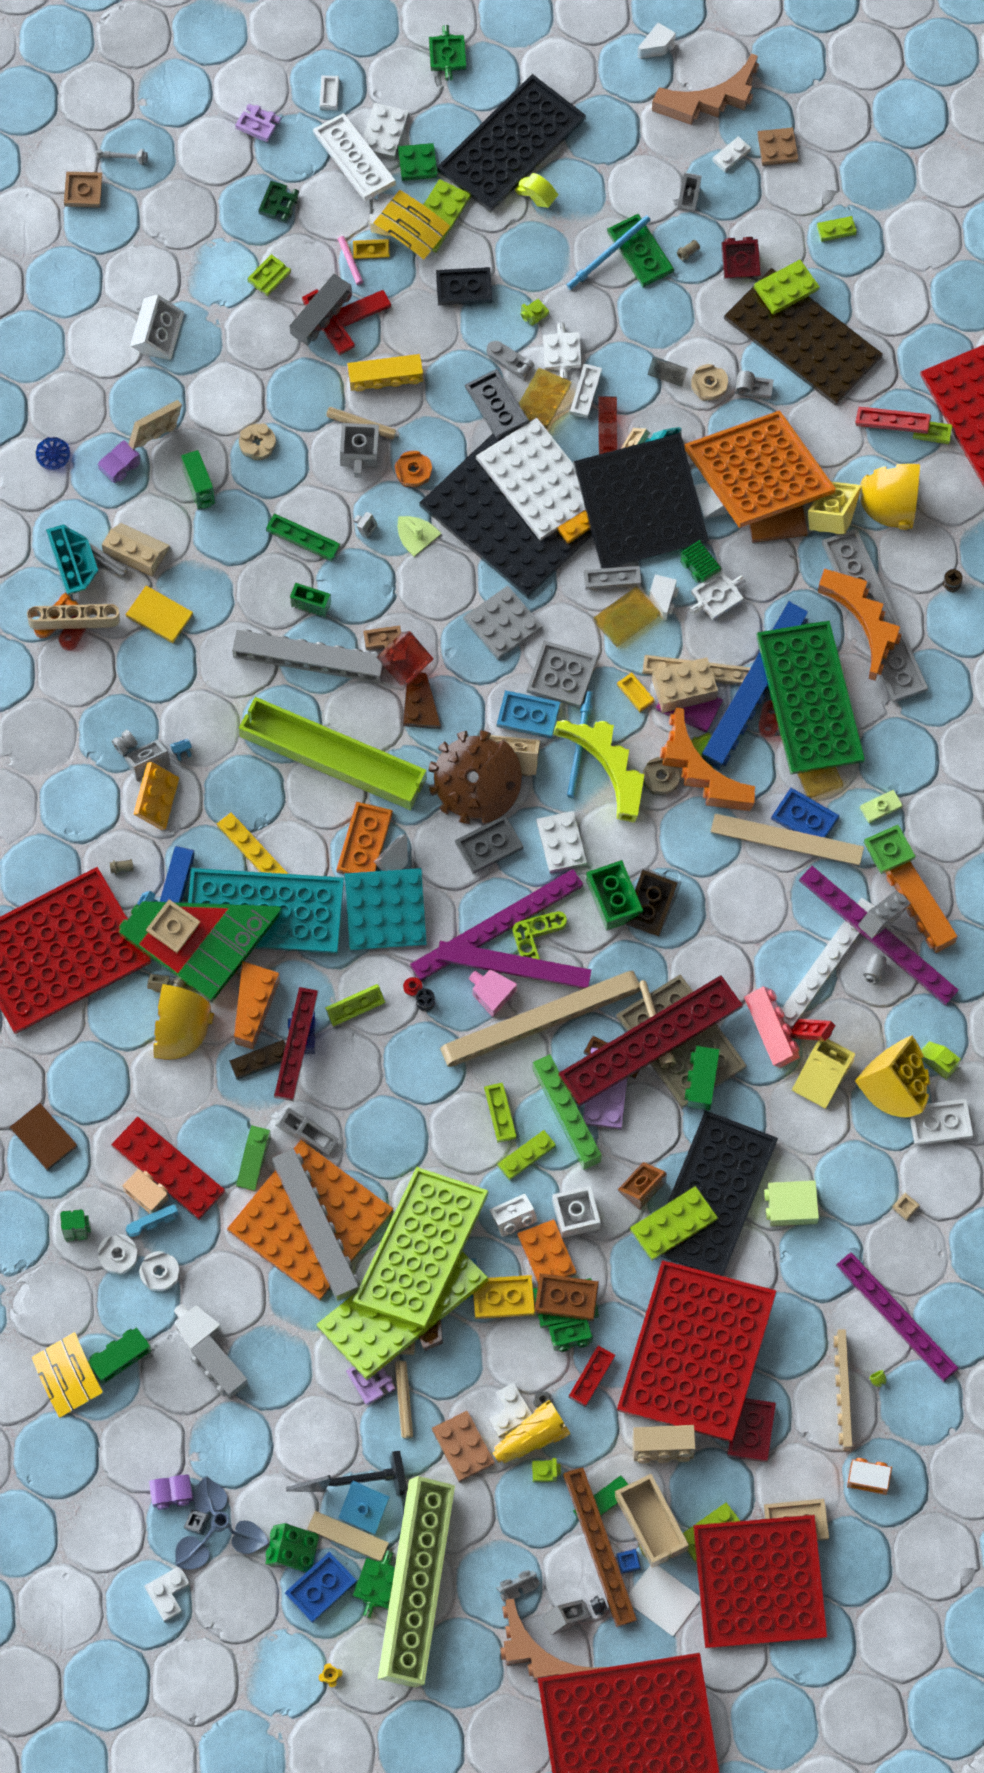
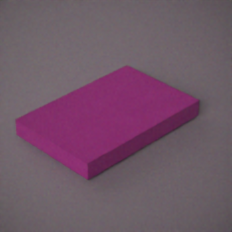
M717 697L716 700L684 707L685 724L707 733L723 703V699ZM658 703L656 711L662 713L660 704ZM675 710L664 712L663 714L670 716L674 714Z

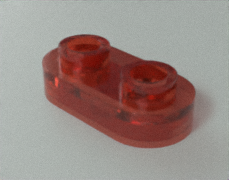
M86 628L63 629L59 636L61 648L66 651L75 649ZM67 637L71 638L70 641H66L65 639Z
M772 700L763 704L758 730L764 737L774 736L778 728L776 714L768 712L769 710L775 712ZM765 727H770L771 730H770V731H767V730H765L764 728H765Z

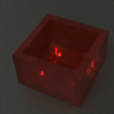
M411 631L401 632L376 657L399 685L409 684L434 659Z

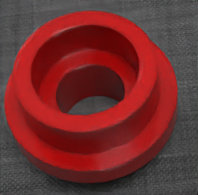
M410 977L404 981L403 990L409 996H416L417 992L422 989V982L416 977ZM413 983L416 987L410 988L409 985Z

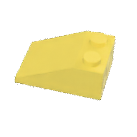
M832 482L836 488L835 493L815 500L808 510L809 530L845 534L853 518L861 485Z

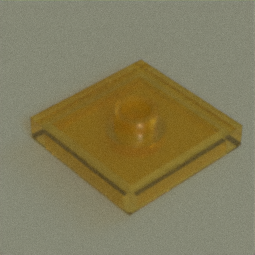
M836 767L797 774L804 792L809 798L843 787V782Z

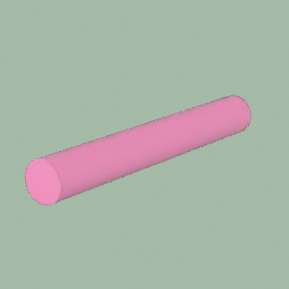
M341 236L338 238L339 244L356 285H361L363 280L345 237Z

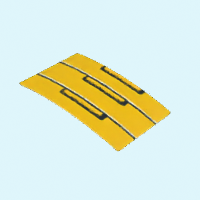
M401 190L396 193L373 222V224L399 240L423 260L450 228V225L438 215Z
M75 1332L32 1357L41 1382L58 1417L64 1416L103 1393Z

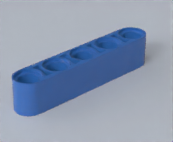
M175 846L159 902L171 900L172 902L182 903L195 850Z

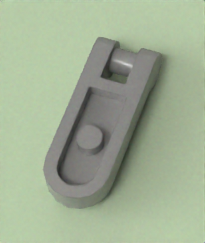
M492 341L487 345V356L520 379H524L527 376L528 370H532L535 366L533 361L524 358L502 342Z

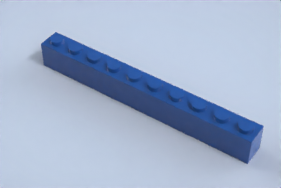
M788 601L772 630L806 624L809 620L806 618L808 611ZM760 652L702 752L701 757L703 760L720 770L722 764L724 766L727 765L731 758L728 755L730 750L735 751L740 742L737 740L739 734L744 735L749 726L746 724L747 720H752L757 710L754 708L757 703L761 705L766 695L763 694L765 688L769 690Z

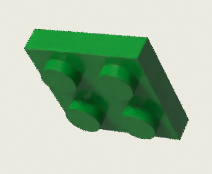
M434 143L398 146L401 181L437 178Z

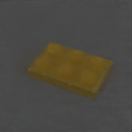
M538 368L518 404L530 422L537 418L545 429H548L572 382L542 368Z
M636 586L593 618V622L618 647L659 617L660 611Z

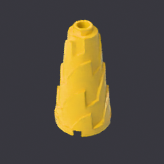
M548 1400L534 1410L531 1416L521 1422L520 1426L506 1435L505 1439L494 1447L496 1451L493 1452V1455L498 1463L503 1461L505 1464L517 1457L519 1459L536 1449L539 1450L552 1442L556 1443L571 1433L551 1401Z

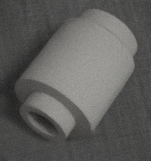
M876 953L869 957L863 973L867 982L873 984L881 982L887 966L886 957Z

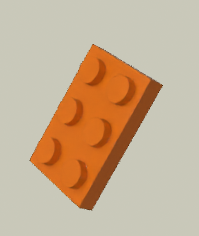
M554 1219L517 1233L537 1284L539 1283L540 1273L564 1277L576 1275V1270Z

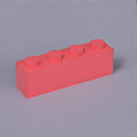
M763 986L744 996L772 1064L781 1068L800 1058L798 1053L799 1047L790 1035L792 1034L791 1028L783 1019L785 1015L781 1007L777 1005L775 992Z

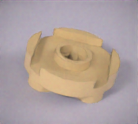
M705 364L695 370L691 379V387L700 400H715L727 391L728 376L722 368L719 369L712 364ZM707 379H710V381H714L712 385L706 384Z
M253 424L241 430L239 447L243 455L251 457L253 460H263L272 454L276 446V438L274 432L266 424ZM255 439H260V440H262V441H260V445H257L256 443H252V442H253Z

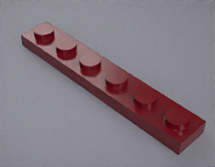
M299 987L274 1098L294 1102L318 998V990Z

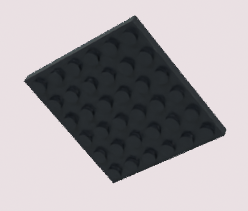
M681 433L573 461L601 569L690 547L698 541H701V543L709 541Z

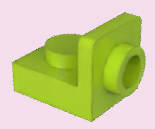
M538 298L527 306L525 303L522 304L520 315L525 322H529L533 326L548 316L549 310Z
M557 1458L546 1461H532L533 1482H557V1476H561V1463L557 1464Z

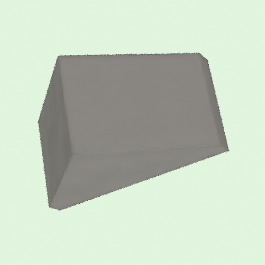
M684 172L677 208L691 211L696 210L701 190V175Z

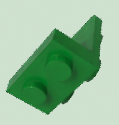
M287 1523L274 1525L270 1532V1544L265 1553V1564L271 1567L283 1565L306 1573L313 1567L319 1535Z

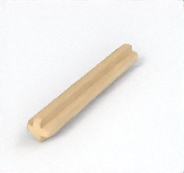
M329 407L327 410L328 418L343 423L379 425L380 436L394 439L396 436V429L333 407Z
M406 1361L395 1362L401 1437L409 1439L413 1437L407 1363Z

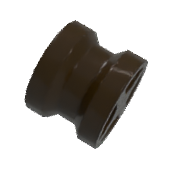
M956 569L948 570L944 575V588L949 592L958 591L962 585V573Z

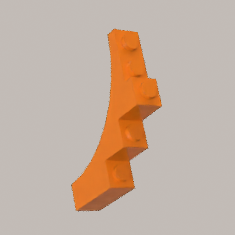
M824 568L818 593L828 596L846 607L863 627L871 650V668L868 679L876 681L877 675H881L884 664H881L882 659H887L889 649L894 650L895 644L899 645L902 636L899 633L900 626L883 621L886 612L883 611L884 604L867 599L869 589L866 588L867 581Z
M676 707L674 714H671L669 719L672 731L669 732L668 740L665 746L661 747L660 758H663L662 766L682 768L681 777L684 778V786L704 788L703 798H706V806L751 811L755 800V786L727 778L703 760L688 736L684 721V708Z

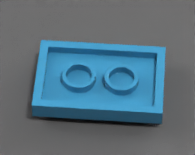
M505 690L497 727L552 739L560 702Z

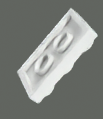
M374 103L363 139L377 156L395 159L408 119V110Z
M574 811L536 819L549 874L587 866Z
M967 1099L926 1104L922 1113L909 1117L915 1146L973 1138Z

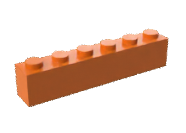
M911 861L885 872L890 886H894L910 902L906 911L911 918L915 919L918 931L925 935L928 947L930 949L933 948L935 953H938L955 944L958 936Z

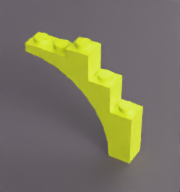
M566 720L557 721L553 735L569 739L585 748L602 764L609 775L617 802L616 819L635 823L638 817L644 774L636 770L626 771L629 749L619 745L611 746L614 725L606 721L595 722L594 727L591 728L586 724L576 725Z

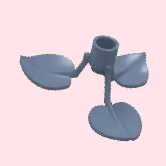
M205 1476L195 1490L193 1502L197 1511L205 1514L211 1511V1514L214 1515L211 1522L212 1528L201 1543L193 1536L182 1538L176 1546L175 1565L185 1570L197 1569L203 1566L210 1555L209 1550L203 1545L214 1531L222 1532L228 1528L230 1533L234 1534L231 1540L232 1546L241 1554L256 1552L268 1544V1539L260 1527L247 1520L239 1521L234 1531L231 1524H229L228 1515L224 1512H218L225 1507L227 1502L225 1490L208 1476Z

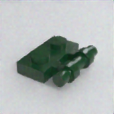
M270 181L258 214L276 219L279 213L282 214L281 221L287 223L293 214L294 204L298 202L299 190L293 189L292 193H288L287 185ZM283 200L288 201L286 207L281 206Z

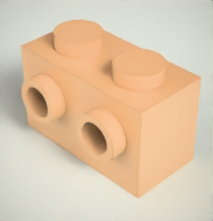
M138 1169L122 1185L123 1191L149 1214L157 1212L169 1200L168 1191L162 1184L159 1183L157 1185L152 1181L153 1177L148 1172H142Z

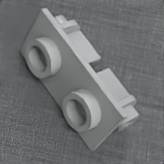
M525 1570L519 1573V1577L516 1579L502 1581L500 1586L496 1588L500 1593L503 1592L500 1595L502 1601L505 1602L508 1599L520 1597L519 1588H522L524 1594L537 1589V1586L540 1585L538 1578H533L537 1574L533 1570Z

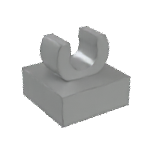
M368 512L363 517L357 515L353 522L357 523L356 527L362 537L367 539L378 525L374 516Z

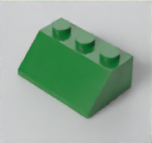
M623 860L586 872L587 885L606 931L625 925L643 912Z

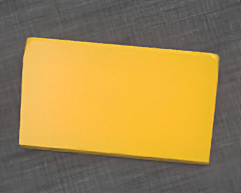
M389 239L353 240L354 259L390 257Z

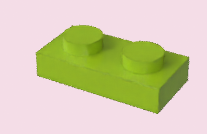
M852 216L817 223L821 242L853 236L857 232Z
M931 422L928 434L914 432L913 439L949 444L952 425Z

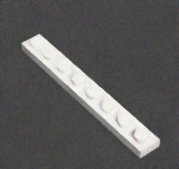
M863 898L857 903L867 912L875 907ZM843 922L781 1008L785 1015L783 1019L791 1029L860 935L848 922Z

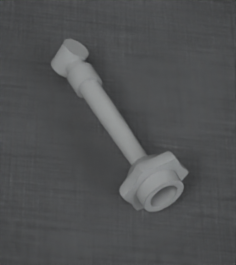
M101 149L95 151L97 159H102L103 157L136 159L140 165H144L148 160V152H145V149H140L137 154L103 152Z

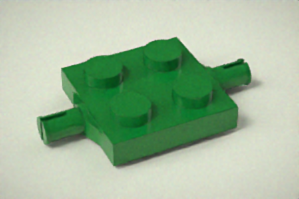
M443 25V35L429 37L431 71H445V80L449 81V75L451 81L453 80L452 71L466 70L464 35H452L449 31V25H446V31L445 25Z
M386 1551L383 1561H375L369 1558L365 1560L352 1596L367 1604L363 1613L364 1617H366L369 1610L367 1618H371L374 1607L389 1610L395 1568L390 1565L394 1555L393 1552L390 1553L387 1559L390 1551Z

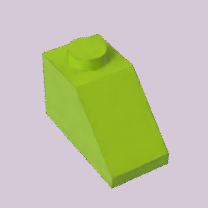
M929 1041L921 1050L924 1058H921L922 1061L945 1080L959 1067L961 1058L945 1046Z

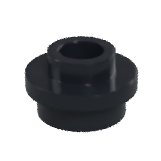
M598 1595L594 1596V1599L590 1600L595 1615H605L604 1610H607L604 1599H600Z

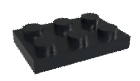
M490 267L436 270L438 306L492 303Z

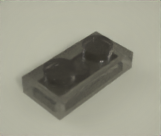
M654 356L647 375L682 387L688 368Z

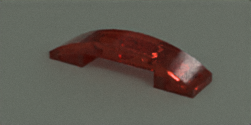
M598 396L599 454L617 450V396Z

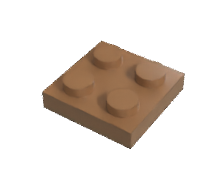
M793 127L757 131L762 166L798 162Z
M66 171L64 207L100 208L102 172Z

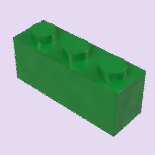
M696 1046V1052H691L690 1064L694 1065L693 1071L689 1070L687 1082H691L690 1089L686 1088L684 1100L688 1101L687 1107L711 1110L720 1049Z
M137 1327L124 1332L123 1337L119 1340H113L108 1343L106 1349L102 1352L98 1351L90 1356L88 1363L102 1385L152 1351L151 1346Z

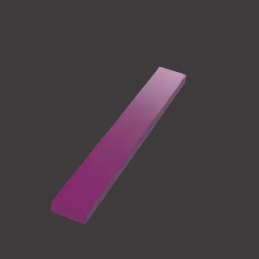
M441 940L436 961L488 971L493 970L499 973L582 989L589 987L592 969Z
M852 1252L836 1264V1267L942 1382H945L959 1369Z

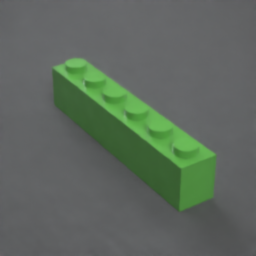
M549 1054L534 1061L532 1070L581 1167L585 1170L600 1163L601 1153L570 1092L558 1076L559 1070L551 1055Z

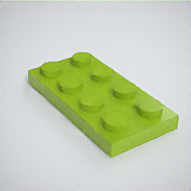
M441 179L438 180L423 204L450 225V228L431 250L435 253L439 250L471 198L468 192Z
M695 1186L631 1226L630 1231L650 1260L654 1261L717 1221V1216Z

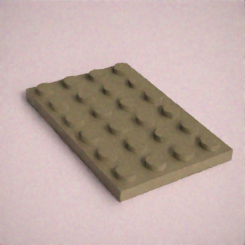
M681 974L650 993L656 1014L693 992ZM644 998L616 1015L626 1031L650 1018ZM717 1024L670 1051L675 1057V1065L671 1066V1063H669L668 1068H661L659 1059L650 1064L682 1109L688 1105V1101L684 1100L686 1088L690 1089L691 1082H687L689 1070L693 1071L694 1064H690L691 1052H696V1046L720 1049L714 1088L747 1067Z

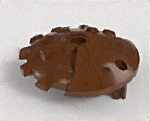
M480 730V736H468L467 731L457 733L458 740L450 745L444 741L438 747V750L442 753L437 762L431 761L428 772L434 773V784L429 785L431 795H438L443 803L439 807L443 813L448 815L452 811L460 816L459 822L470 824L471 818H482L484 824L502 817L514 805L521 790L522 768L516 752L505 740H502L499 744L490 739L491 733ZM472 772L478 774V780L474 783L469 779Z

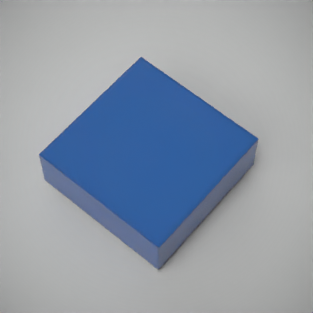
M636 1549L616 1553L621 1574L641 1570Z

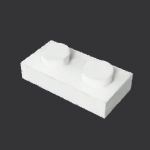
M738 136L716 154L712 161L721 170L726 172L751 151V147Z

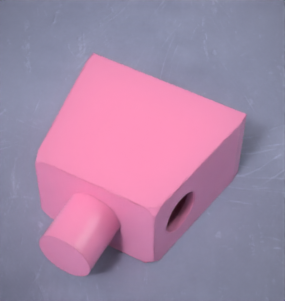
M475 970L469 977V980L475 984L473 996L492 1017L497 1014L517 991V984L493 970H489L484 976Z

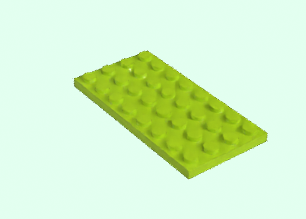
M416 1167L353 1299V1304L426 1329L489 1195L488 1190Z
M462 1251L426 1329L353 1304L356 1294L350 1296L318 1322L316 1326L367 1381L415 1342L419 1336L426 1333L429 1328H432L440 1319H443L489 1280Z

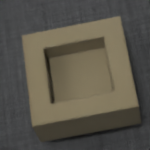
M150 974L147 989L161 992L162 984L169 985L170 976Z

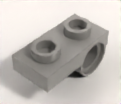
M741 371L737 374L735 394L771 399L774 380L755 377L752 372Z

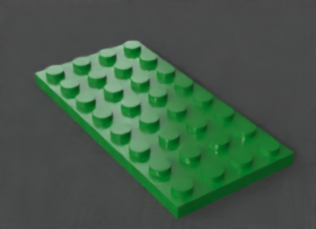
M830 620L757 632L756 638L790 775L864 762L865 758Z

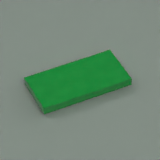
M636 214L607 228V233L615 243L642 218L639 214ZM646 225L618 249L642 287L674 272L673 266Z

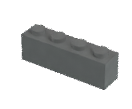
M333 274L290 324V335L307 346L312 341L314 342L322 328L325 329L329 325L333 315H337L340 312L344 302H348L351 299V284Z

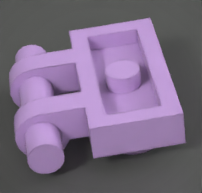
M248 104L246 110L251 113L243 111L235 124V128L268 142L276 129L272 122L279 124L281 117L272 111L267 112L261 109V106Z
M354 1367L346 1370L348 1377L366 1406L383 1397L381 1388L386 1387L389 1393L396 1389L392 1383L391 1376H388L383 1368L377 1372L381 1379L377 1382L373 1376L366 1381Z

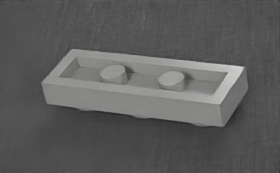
M640 566L584 570L585 590L641 586Z

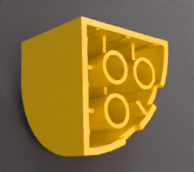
M896 464V468L887 469L885 466L874 470L872 475L869 476L867 474L863 477L860 483V501L865 512L873 520L882 525L901 530L913 529L920 464Z
M162 984L158 1003V1016L160 1018L159 1021L156 1020L154 1030L155 1041H157V1043L153 1044L154 1058L164 1060L179 1059L191 1054L202 1044L209 1024H212L214 1020L211 1005L204 997L180 987Z
M913 1035L897 1042L882 1052L855 1080L858 1087L873 1105L883 1112L897 1117H911L922 1113L929 1098V1094H927V1085L930 1084L928 1069L924 1068L921 1059L924 1058V1055Z

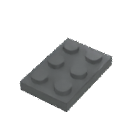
M506 815L455 840V844L472 874L523 850V845Z

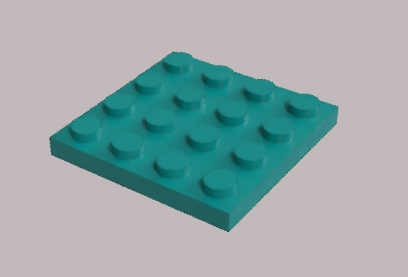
M421 868L345 873L350 951L427 945Z

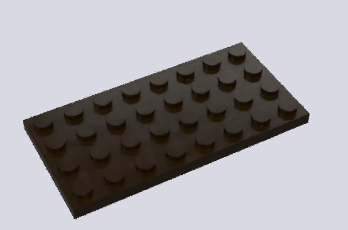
M771 268L760 280L777 271ZM753 286L724 315V320L834 405L883 356L882 352L809 296L773 315Z

